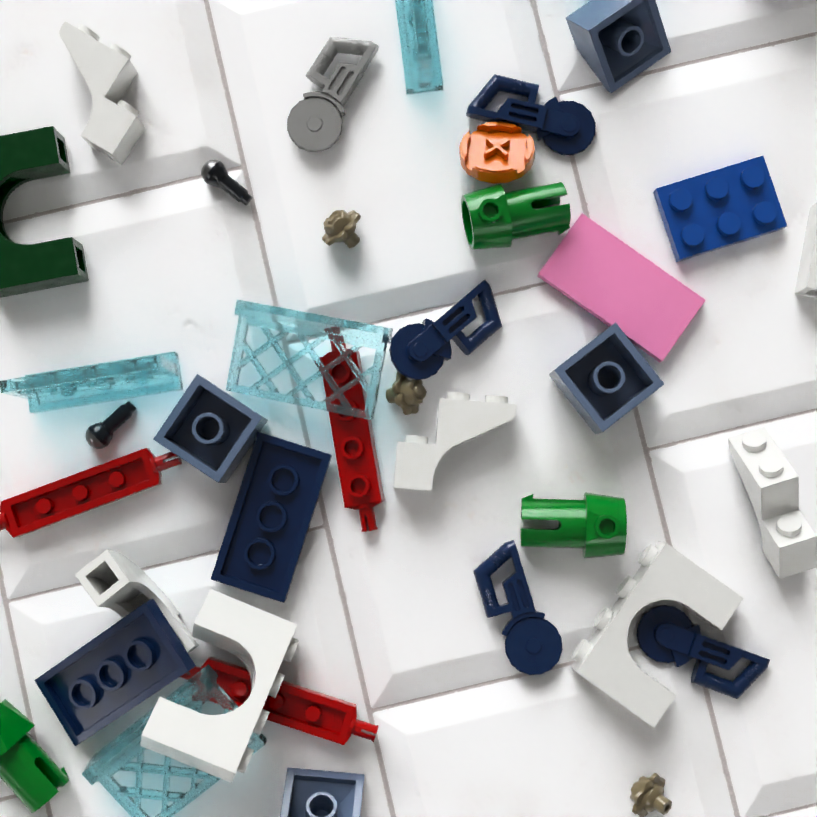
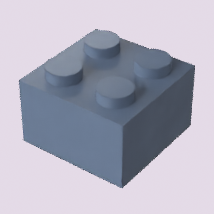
M616 322L549 374L595 435L604 432L664 385L663 381Z
M197 374L153 440L216 482L226 483L268 419Z

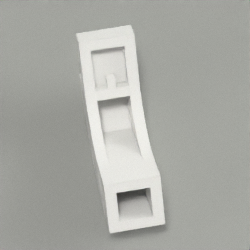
M107 549L75 574L97 607L110 608L123 618L145 602L154 599L187 653L189 654L199 646L178 617L181 615L165 593L141 568L121 553Z

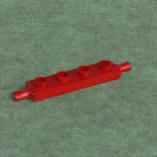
M336 327L335 329H328L332 352L320 357V364L344 507L354 510L359 509L361 531L366 532L378 529L374 507L384 502L385 499L360 352L346 349L344 328Z
M144 448L1 501L0 531L6 529L13 538L20 537L161 485V471L181 465L182 460L181 458H175L178 456L173 452L156 457L149 448Z
M209 657L201 668L195 666L180 676V678L196 682V697L232 709L240 707L251 694V678L247 668L214 657ZM282 681L276 698L268 695L263 706L264 710L270 712L267 720L341 745H345L351 734L374 742L379 725L376 726L358 720L356 704L286 681Z

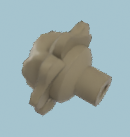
M345 210L332 212L323 223L326 232L322 237L324 243L330 246L335 242H344L348 248L355 247L360 242L355 229L361 215L356 213L355 210L348 213Z
M397 371L396 381L392 384V388L386 390V399L389 403H395L400 406L405 415L416 414L419 411V404L423 403L427 391L423 386L422 380L406 378Z
M654 773L649 778L645 776L640 777L631 788L630 799L635 803L632 812L640 817H646L648 812L650 813L654 810L663 815L667 814L671 809L672 801L664 796L666 780L657 773Z

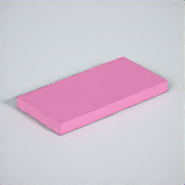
M581 213L537 275L610 327L616 322L635 346L658 362H662L706 301L583 213Z

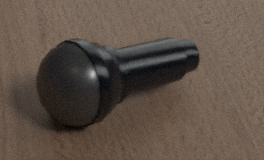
M209 160L204 164L201 169V176L206 184L220 187L236 201L242 202L244 205L249 204L253 197L248 194V190L228 175L229 173L221 161Z
M128 401L119 406L103 422L100 421L90 425L85 434L88 444L96 449L107 447L112 440L113 433L132 416V413L137 408Z

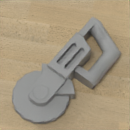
M330 37L305 75L311 82L323 88L322 91L303 93L304 100L299 101L291 109L287 118L288 134L292 142L300 149L307 152H322L330 149L339 140L342 132V116L346 115L343 107L376 55L379 48L377 44L372 41ZM337 53L362 55L357 65L339 63L329 79L323 76Z

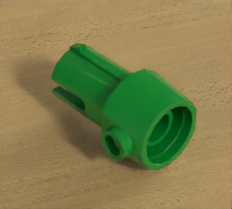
M559 182L505 192L502 185L497 184L462 195V220L471 250L511 247L512 240L556 231H558V235H561L570 228V204L560 205V197L567 195L564 184Z
M586 492L584 493L583 500L533 499V494L521 498V519L557 520L559 523L556 529L521 528V547L582 548L584 558L624 555L627 535V515L624 498Z
M4 699L0 703V778L29 811L34 813L59 792L57 788L63 787L69 781L65 768L60 769L28 733L35 724Z

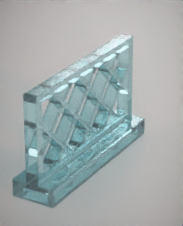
M395 0L406 95L443 90L433 0Z
M237 299L234 315H239L226 391L369 420L374 419L387 343L391 344L393 328ZM249 325L260 327L269 340L255 351H252L246 342ZM270 329L278 330L281 332L273 336ZM289 333L297 335L305 348L288 359L278 341ZM305 336L314 337L317 339L314 340L312 343H309ZM325 340L333 341L341 355L324 366L314 348ZM342 343L354 346L346 351ZM272 346L283 363L267 374L257 357ZM362 347L376 349L373 366L361 374L350 355ZM309 353L319 371L303 381L292 364ZM345 360L356 378L339 389L328 371ZM252 362L261 379L250 387L239 385L241 368ZM287 368L298 386L283 394L279 393L271 379ZM371 374L370 384H368L365 378ZM323 375L334 393L325 400L318 401L315 400L307 386ZM359 382L367 393L365 410L351 407L343 393ZM266 384V386L268 387L269 390H264V389H259V388H260L262 385ZM302 391V393L304 394V396H305L306 398L298 397V396H294V395L297 394L298 392ZM338 398L342 405L333 404L331 402Z
M173 351L25 375V377L0 381L1 393L28 399L29 411L35 414L183 390L178 353Z
M209 664L165 698L194 711L196 710L199 713H202V705L212 697L224 709L223 714L238 708L236 703L216 682L218 674ZM154 708L94 754L82 772V775L91 785L99 781L131 817H149L141 808V798L162 800L161 812L155 817H173L221 779L194 767L171 766V758L165 756L164 765L143 763L144 750L147 748L140 746L141 735ZM252 733L250 738L252 742L247 747L254 749V754L266 745L267 738L262 733L261 735ZM137 757V762H131L134 758ZM119 770L136 772L135 787L121 786L113 775ZM143 773L164 775L163 790L142 788ZM170 776L191 778L190 790L186 793L169 791ZM197 778L203 779L197 784Z

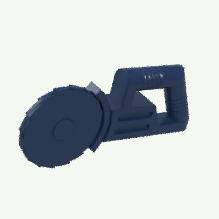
M494 74L467 108L466 116L485 122L501 121L521 127L523 131L535 133L537 141L543 138L546 146L553 152L561 155L573 156L583 152L591 144L595 136L596 122L592 113L583 104L575 101L558 102L556 97L550 99L544 105L535 104L539 84ZM499 91L528 98V102L508 97L497 112L485 110Z
M483 280L435 322L426 318L422 324H408L400 328L392 337L389 348L391 362L396 370L406 378L414 380L427 379L439 371L444 360L448 361L451 359V339L465 355H470L502 327V323L490 284ZM478 295L485 322L466 337L461 330L477 318L472 299Z
M511 540L501 545L473 573L487 618L508 612L511 613L512 618L501 632L502 635L506 636L505 653L511 665L519 672L528 675H541L551 670L558 663L563 650L562 638L557 628L544 619L545 613L535 610L515 541ZM511 558L515 571L502 582L507 603L499 605L491 575Z
M660 605L653 607L642 615L637 625L636 636L639 647L646 656L656 662H674L675 667H680L692 658H696L697 660L691 675V683L738 699L763 674L770 662V659L702 635L700 626L698 624L692 625V621L685 612L675 606ZM741 658L751 661L733 681L706 671L708 663L730 670Z

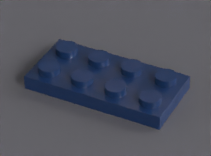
M258 432L211 580L276 601L286 602L331 462V454Z
M151 599L34 681L74 746H77L196 665L155 600Z

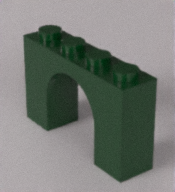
M54 126L0 136V298L89 281L83 245L73 237L36 244H18L10 239L3 223V211L6 201L11 193L20 185L32 180L70 173L65 138Z

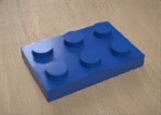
M764 156L656 188L653 192L676 262L783 230L787 227Z

